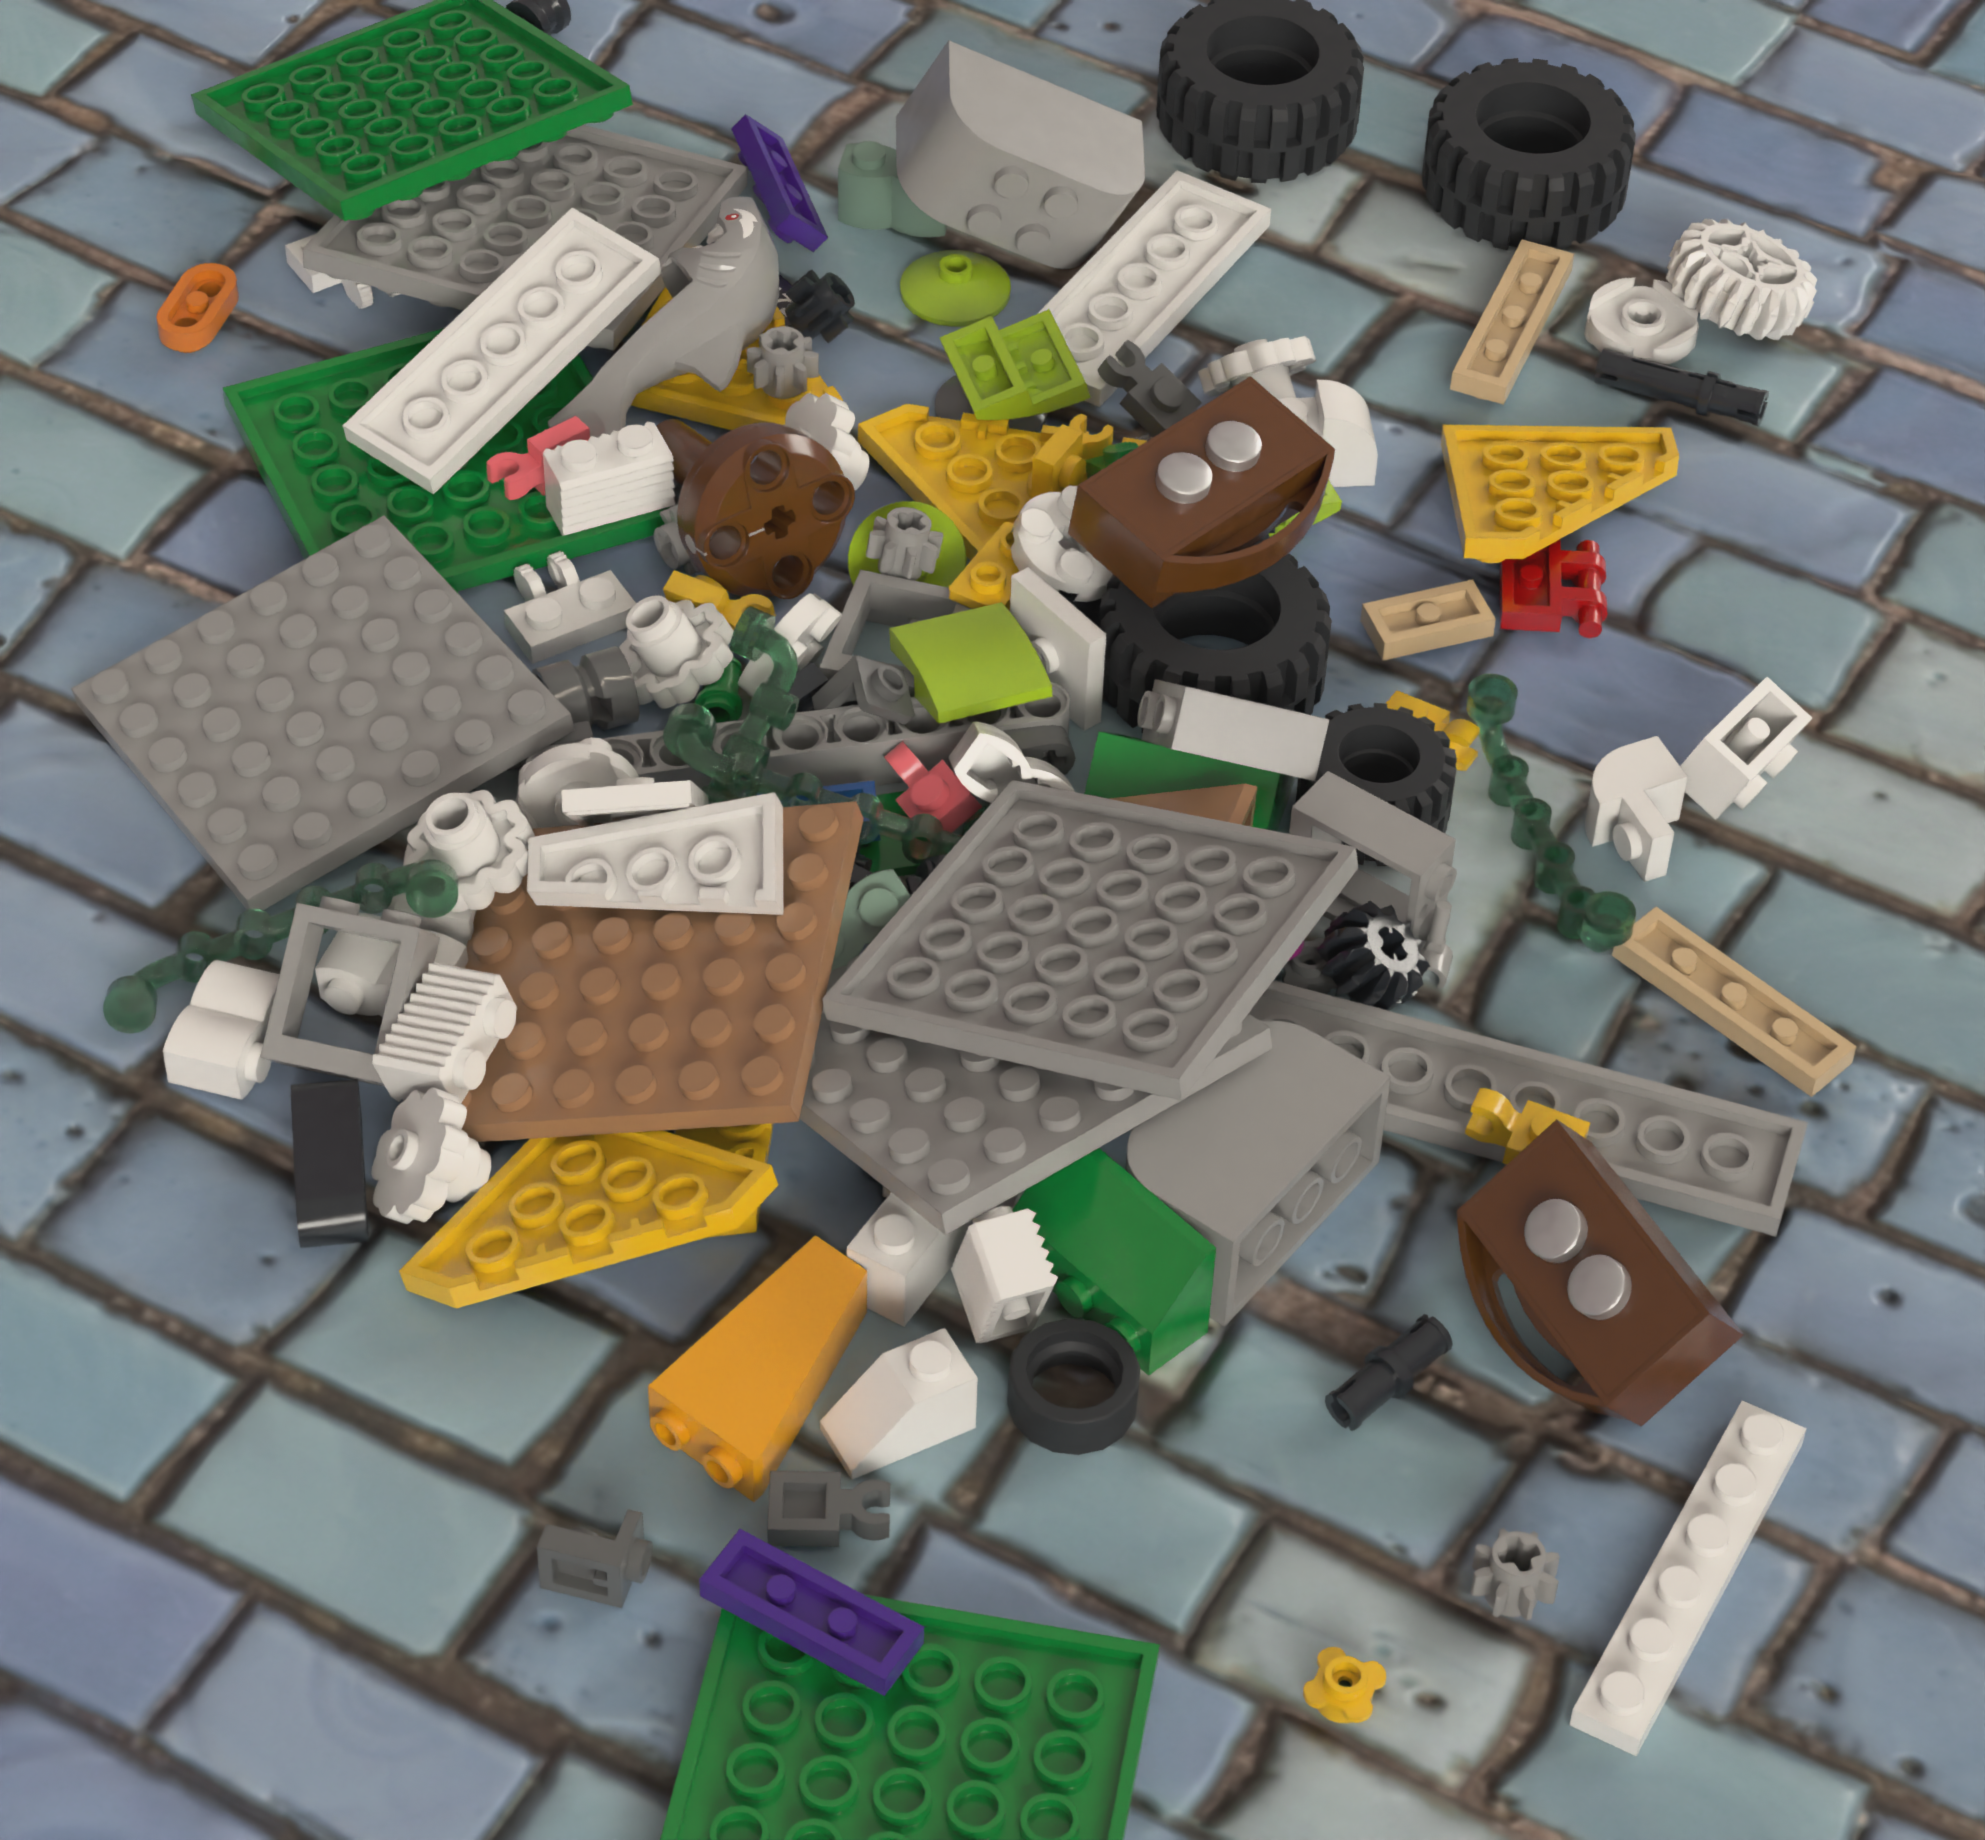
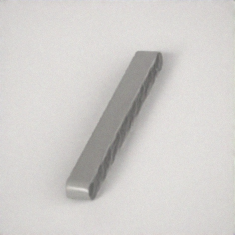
M1051 682L1053 697L939 724L915 697H912L911 701L915 716L907 724L863 712L859 705L609 737L602 738V740L607 741L611 745L613 752L628 760L639 777L654 778V783L691 780L708 795V799L775 792L782 788L793 790L874 780L875 786L904 782L884 758L902 741L928 771L941 760H944L955 773L948 757L973 722L986 723L1002 731L1042 725L1062 726L1069 737L1070 696L1066 689ZM571 743L549 745L528 757L526 763L551 748ZM1048 751L1044 752L1043 757L1047 756Z

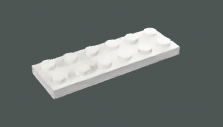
M1176 170L1038 313L1050 309L1087 384L1091 398L1084 401L1100 407L1115 392L1117 388L1107 384L1097 371L1103 361L1111 355L1121 366L1125 367L1115 354L1127 340L1136 344L1146 358L1270 226L1271 208Z
M572 207L343 425L346 440L434 494L661 274L659 258Z

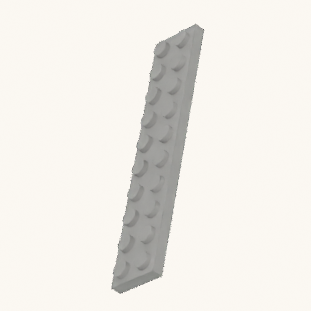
M1274 980L1249 1012L1260 1021H1284L1305 1027L1391 1076L1383 1129L1385 1131L1502 1162L1506 1150L1505 1147L1493 1143L1480 1142L1465 1134L1466 1127L1473 1114L1470 1112V1109L1479 1089H1491L1505 1096L1519 1113H1522L1527 1100L1590 1122L1586 1139L1592 1142L1636 1199L1777 1236L1808 1122Z

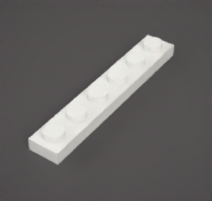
M1741 1401L1575 1704L1570 1726L1637 1756L1803 1444L1807 1428L1745 1401Z

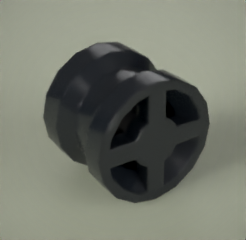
M513 0L506 5V9L550 36L551 33L557 34L565 29L571 21V10L567 0Z

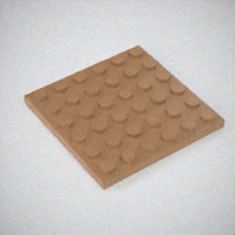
M857 802L783 807V915L536 905L527 892L528 873L522 877V882L515 891L510 893L495 892L490 905L484 909L476 910L473 921L474 931L471 940H468L466 946L468 962L465 969L500 975L518 1009L512 1032L508 1037L499 1039L486 1061L483 1081L476 1089L469 1090L461 1103L467 1109L462 1130L468 1134V1137L475 1139L477 1142L799 1122L824 1006L822 998L827 992L864 819ZM611 822L594 823V826ZM569 825L533 828L532 830L535 836L589 826Z

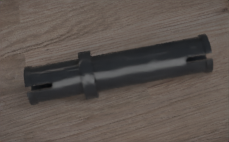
M1604 348L1600 354L1595 370L1598 373L1594 376V382L1597 384L1618 387L1656 399L1682 404L1696 409L1697 415L1709 417L1710 413L1751 423L1755 426H1759L1762 422L1768 403L1765 401L1769 397V391L1746 387L1722 380L1719 373L1708 371L1707 375L1693 373L1654 361L1628 356Z

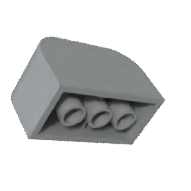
M948 40L896 116L897 175L903 190L911 201L936 221L1044 265L1060 269H1071L1082 265L1144 183L1145 160L1142 121Z
M1261 1021L1270 1027L1271 1050L1134 1127L1127 1143L1125 1170L1216 1247L1209 1318L1224 1327L1379 1163L1391 1076L1317 1033L1290 1022Z

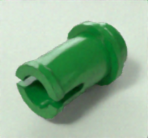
M735 657L724 668L720 679L712 684L703 685V690L695 698L694 710L703 725L738 721L742 715L743 702L738 695V681L742 674V671H740L742 665Z

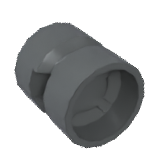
M617 646L582 655L579 666L576 667L567 659L532 669V673L571 713L573 723L589 721L590 727L596 724L605 731L639 720V700L633 675L624 654Z

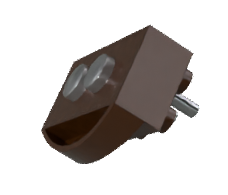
M1250 376L1080 483L1077 487L1068 534L1151 608L1175 593L1208 590L1233 584L1254 576L1274 565L1304 538L1320 510L1334 460L1335 448ZM1300 512L1291 523L1277 534L1254 545L1272 529Z
M1557 1119L1457 1210L1459 1245L1465 1276L1474 1302L1494 1339L1510 1359L1532 1379L1554 1393L1586 1409L1607 1416L1630 1420L1642 1427L1744 1336L1592 1142ZM1503 1273L1512 1282L1523 1310L1535 1329L1555 1350L1570 1360L1584 1377L1580 1385L1571 1386L1557 1377L1526 1346L1510 1319L1498 1287L1499 1277Z

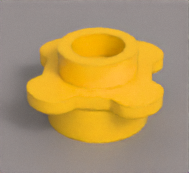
M1328 1647L1320 1651L1317 1656V1665L1319 1667L1317 1674L1313 1680L1306 1682L1303 1688L1305 1702L1312 1708H1316L1325 1718L1336 1723H1359L1369 1719L1373 1711V1694L1375 1690L1382 1688L1386 1683L1384 1667L1376 1661L1363 1663L1354 1657L1346 1656L1345 1652L1338 1647ZM1345 1680L1350 1682L1351 1687H1343L1338 1685V1683Z

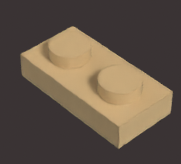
M1472 579L1363 603L1360 621L1382 661L1491 637L1494 635L1496 618Z

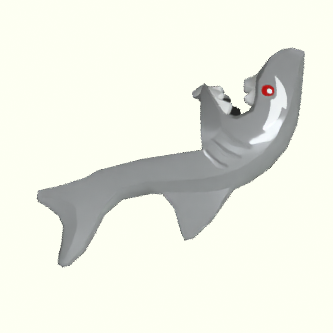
M737 196L728 198L721 203L716 225L707 234L708 239L706 242L708 245H699L692 248L683 247L669 253L662 266L661 276L665 287L673 299L643 324L604 364L593 380L569 404L548 421L549 428L577 416L589 427L590 437L599 438L602 433L611 435L613 430L620 431L626 427V414L636 394L665 380L688 372L698 375L719 392L728 386L738 368L742 350L757 340L759 334L771 323L779 298L778 253L770 232L752 197Z

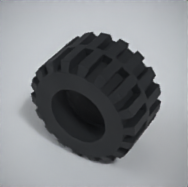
M1361 703L1349 705L1347 712L1343 713L1334 710L1325 715V718L1329 719L1316 779L1311 781L1298 778L1296 802L1329 771L1439 831L1446 832L1450 819L1457 758L1455 749L1449 748L1450 739L1444 731H1434L1435 723L1425 716L1421 718L1414 717L1413 710L1400 707L1398 710L1389 709L1387 704L1374 703V707L1364 708ZM1342 841L1343 845L1350 846L1349 844ZM1356 849L1359 865H1364V861H1374L1377 866H1387Z

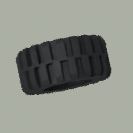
M1211 0L1206 7L1199 4L1190 9L1184 15V18L1180 17L1169 29L1167 37L1162 41L1156 117L1159 120V128L1175 151L1185 160L1191 157L1192 162L1197 168L1209 172L1211 169L1218 171L1222 178L1236 181L1237 177L1250 178L1251 183H1266L1267 179L1279 178L1280 182L1295 180L1300 173H1305L1307 176L1320 171L1325 166V163L1331 164L1342 155L1345 149L1352 143L1357 133L1364 75V57L1361 47L1344 23L1338 24L1337 19L1332 13L1324 8L1320 11L1315 10L1311 2L1305 0Z
M1518 58L1503 59L1499 65L1492 66L1490 62L1478 65L1471 71V74L1464 71L1455 77L1449 85H1446L1435 97L1433 107L1429 111L1422 167V185L1427 192L1426 197L1436 212H1441V217L1453 229L1461 227L1466 237L1480 242L1482 239L1490 241L1494 248L1508 250L1509 246L1518 247L1522 239L1559 250L1567 249L1573 241L1582 244L1596 236L1598 231L1602 232L1623 209L1627 196L1636 138L1632 116L1627 107L1624 106L1621 98L1612 88L1605 90V86L1600 79L1591 74L1583 76L1578 73L1576 67L1562 64L1561 67L1549 65L1548 60L1534 58L1532 63L1519 62Z
M1259 540V541H1258L1257 543H1255L1254 545L1259 544V543H1261V542L1264 541V540ZM1289 553L1274 565L1254 576L1214 589L1175 593L1153 608L1137 597L1132 590L1113 574L1107 583V590L1102 595L1100 605L1099 628L1106 633L1103 694L1113 708L1117 707V714L1132 728L1138 726V711L1142 697L1146 691L1153 690L1155 679L1311 715L1314 705L1322 697L1325 686L1332 619L1329 617L1330 605L1327 596L1305 566L1298 568V561ZM1196 635H1216L1238 640L1248 646L1229 650H1212L1189 645L1179 639Z

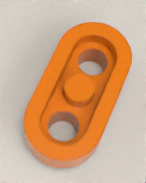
M204 263L193 266L184 272L157 312L159 339L163 345L175 351L191 353L200 350L212 342L239 300L237 278L233 270L222 264Z

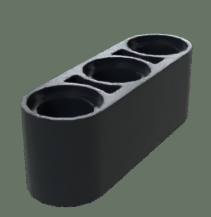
M358 1079L291 1085L295 1200L300 1248L369 1242L363 1127Z

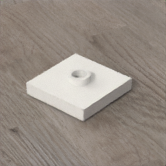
M1027 567L1011 576L1010 612L1031 641L1050 682L1060 685L1069 694L1070 719L1083 731H1086L1101 722L1106 633L1034 570Z
M633 777L616 780V786L561 790L562 812L581 826H594V823L616 822L708 805V795L691 780L654 783V778Z

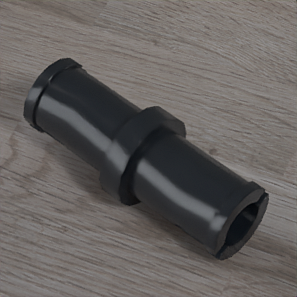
M1423 1314L1416 1320L1414 1325L1389 1346H1377L1365 1356L1364 1367L1339 1388L1325 1396V1404L1331 1416L1343 1428L1346 1429L1349 1426L1350 1431H1354L1391 1397L1400 1399L1413 1389V1379L1438 1357L1452 1349L1453 1342L1448 1330L1435 1317L1431 1316L1429 1318L1427 1314Z

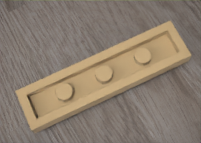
M1521 240L1452 371L1450 390L1504 405L1572 271L1574 253Z
M1658 907L1653 908L1615 938L1612 952L1614 958L1810 1097H1813L1852 1064L1856 1050L1854 1044Z

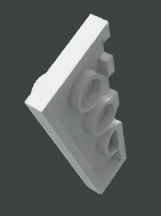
M773 792L530 837L528 844L527 892L536 905L783 915V806L776 793Z

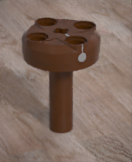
M677 419L665 420L656 425L674 459L672 461L674 480L682 485L677 509L678 530L681 542L697 568L704 575L721 584L728 592L742 597L750 594H759L767 598L776 596L780 599H793L805 592L811 584L814 574L824 565L835 549L841 537L846 516L852 509L855 500L853 484L844 476L834 456L824 446L803 432L775 423L764 422L744 425L727 432L714 442H711L693 428Z

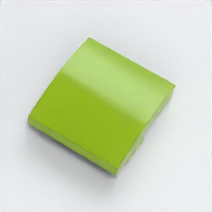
M1050 309L1000 330L993 317L989 316L939 337L977 420H1005L1029 417L1065 408L1091 398L1082 373Z
M1002 602L889 628L890 650L914 675L915 698L938 724L1053 697L1052 684L1035 648L1018 621Z

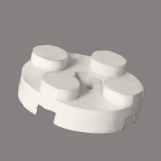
M1622 278L1603 285L1593 294L1584 335L1585 339L1600 352L1607 348L1628 356L1668 365L1681 360L1695 348L1699 329L1697 322L1698 312L1695 309H1688L1683 305L1684 299L1675 296L1671 291L1672 285L1670 283L1654 279L1653 287L1651 288L1634 286L1635 278Z
M1068 486L1062 492H1047L1035 496L1023 506L1012 527L1011 533L1013 532L1014 543L1011 546V553L1015 565L1019 571L1027 567L1034 570L1056 591L1060 589L1067 593L1078 594L1074 601L1089 602L1102 598L1113 573L1068 534L1078 486ZM1062 540L1070 541L1073 544H1075L1080 549V551H1078L1074 547L1066 550L1060 545V542Z
M815 593L807 594L772 630L775 636L765 650L762 651L758 648L742 672L738 686L762 705L768 692L785 681L786 677L793 670L798 672L811 662L815 663L824 650V647L818 642H822L832 632L840 621L842 614Z
M591 737L579 743L551 748L523 765L518 776L516 803L522 814L527 818L532 829L580 825L562 812L561 790L616 786V780L639 776L628 760L612 751V747L607 741Z

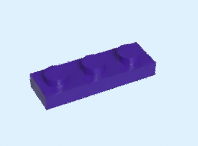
M745 114L731 130L741 150L738 153V157L742 164L748 167L755 181L752 187L753 191L765 204L770 218L767 220L768 225L784 242L790 244L796 241L814 252L828 239V236L782 137Z
M742 1529L737 1531L699 1579L700 1596L883 1696L886 1695L924 1644V1627Z

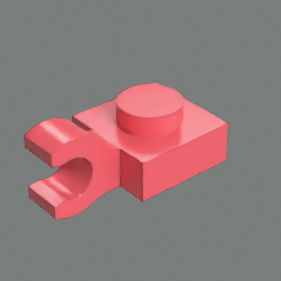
M574 416L527 439L528 453L504 452L494 455L486 462L488 481L495 483L504 478L505 497L508 500L523 497L533 487L544 496L543 452L546 448L555 450L557 445L564 446L572 440L582 439L588 441L590 439L589 427L577 416Z
M903 741L884 756L909 787L895 799L896 802L934 847L982 808L981 804L960 782L944 760H941L928 771Z

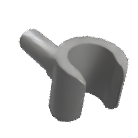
M1444 900L1436 902L1430 933L1427 936V940H1424L1426 943L1420 951V954L1430 965L1427 970L1434 972L1439 977L1437 989L1443 988L1446 984L1453 959L1452 950L1445 944V935L1452 905Z

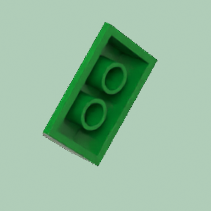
M1098 731L1084 794L1111 799L1249 784L1257 786L1252 827L1277 832L1294 785L1295 777L1169 749L1136 737Z
M1098 1148L1024 1191L1012 1211L1017 1212L1029 1209L1036 1213L1032 1222L1040 1225L1037 1235L1045 1238L1041 1247L1049 1251L1046 1260L1054 1264L1050 1273L1058 1276V1279L1052 1291L1057 1295L1062 1306L1074 1317L1095 1321L1117 1331L1133 1347L1140 1369L1148 1376L1208 1333L1216 1247L1104 1151Z

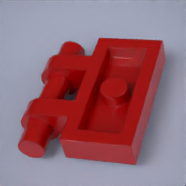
M1559 539L1524 559H1505L1499 562L1500 629L1560 632L1562 616L1573 617L1578 623V631L1584 638L1598 637L1602 632V622L1608 615L1607 597L1601 591V585L1606 580V561L1600 555L1598 543L1593 540H1584L1577 544L1576 551L1561 550V541ZM1561 579L1572 580L1577 587L1562 586Z

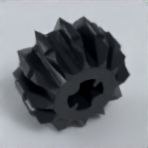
M1371 900L1363 905H1357L1348 913L1343 912L1332 920L1330 927L1324 931V942L1318 947L1317 951L1327 962L1321 974L1333 978L1337 985L1335 996L1346 994L1350 997V1001L1387 1011L1415 996L1417 990L1424 985L1422 977L1430 965L1420 954L1426 942L1414 938L1410 931L1412 920L1401 922L1398 920L1392 905L1380 909Z

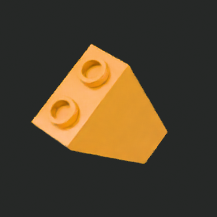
M815 1235L648 1385L650 1428L657 1439L667 1448L674 1451L682 1450L703 1465L707 1474L718 1485L727 1489L733 1487L752 1502L759 1499L769 1485L770 1471H777L867 1314V1270Z

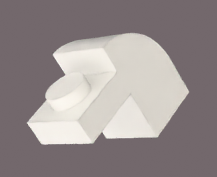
M1317 380L1315 397H1286L1278 399L1335 448L1334 460L1329 476V481L1333 487L1375 485L1378 458L1377 447L1367 404L1357 391L1336 381Z
M1658 736L1617 748L1601 759L1593 774L1585 819V831L1592 847L1613 840L1620 857L1632 864L1644 882L1665 876L1667 873L1674 831L1668 823L1677 821L1680 818L1687 782V775Z

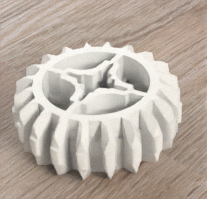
M1704 219L1702 223H1691L1689 228L1683 232L1680 240H1676L1669 255L1671 259L1667 265L1668 273L1666 279L1672 285L1671 291L1675 296L1684 299L1683 305L1686 308L1695 309L1699 312L1701 320L1709 319L1716 323L1719 329L1723 327L1733 330L1737 336H1742L1745 333L1750 334L1756 340H1762L1765 336L1773 340H1779L1782 335H1792L1795 329L1801 325L1803 319L1807 318L1814 304L1813 298L1817 292L1815 289L1817 279L1810 272L1811 266L1806 261L1798 259L1799 253L1797 250L1786 248L1782 245V239L1771 238L1765 234L1764 229L1761 231L1751 229L1745 222L1736 225L1728 219H1721L1719 223L1713 219Z

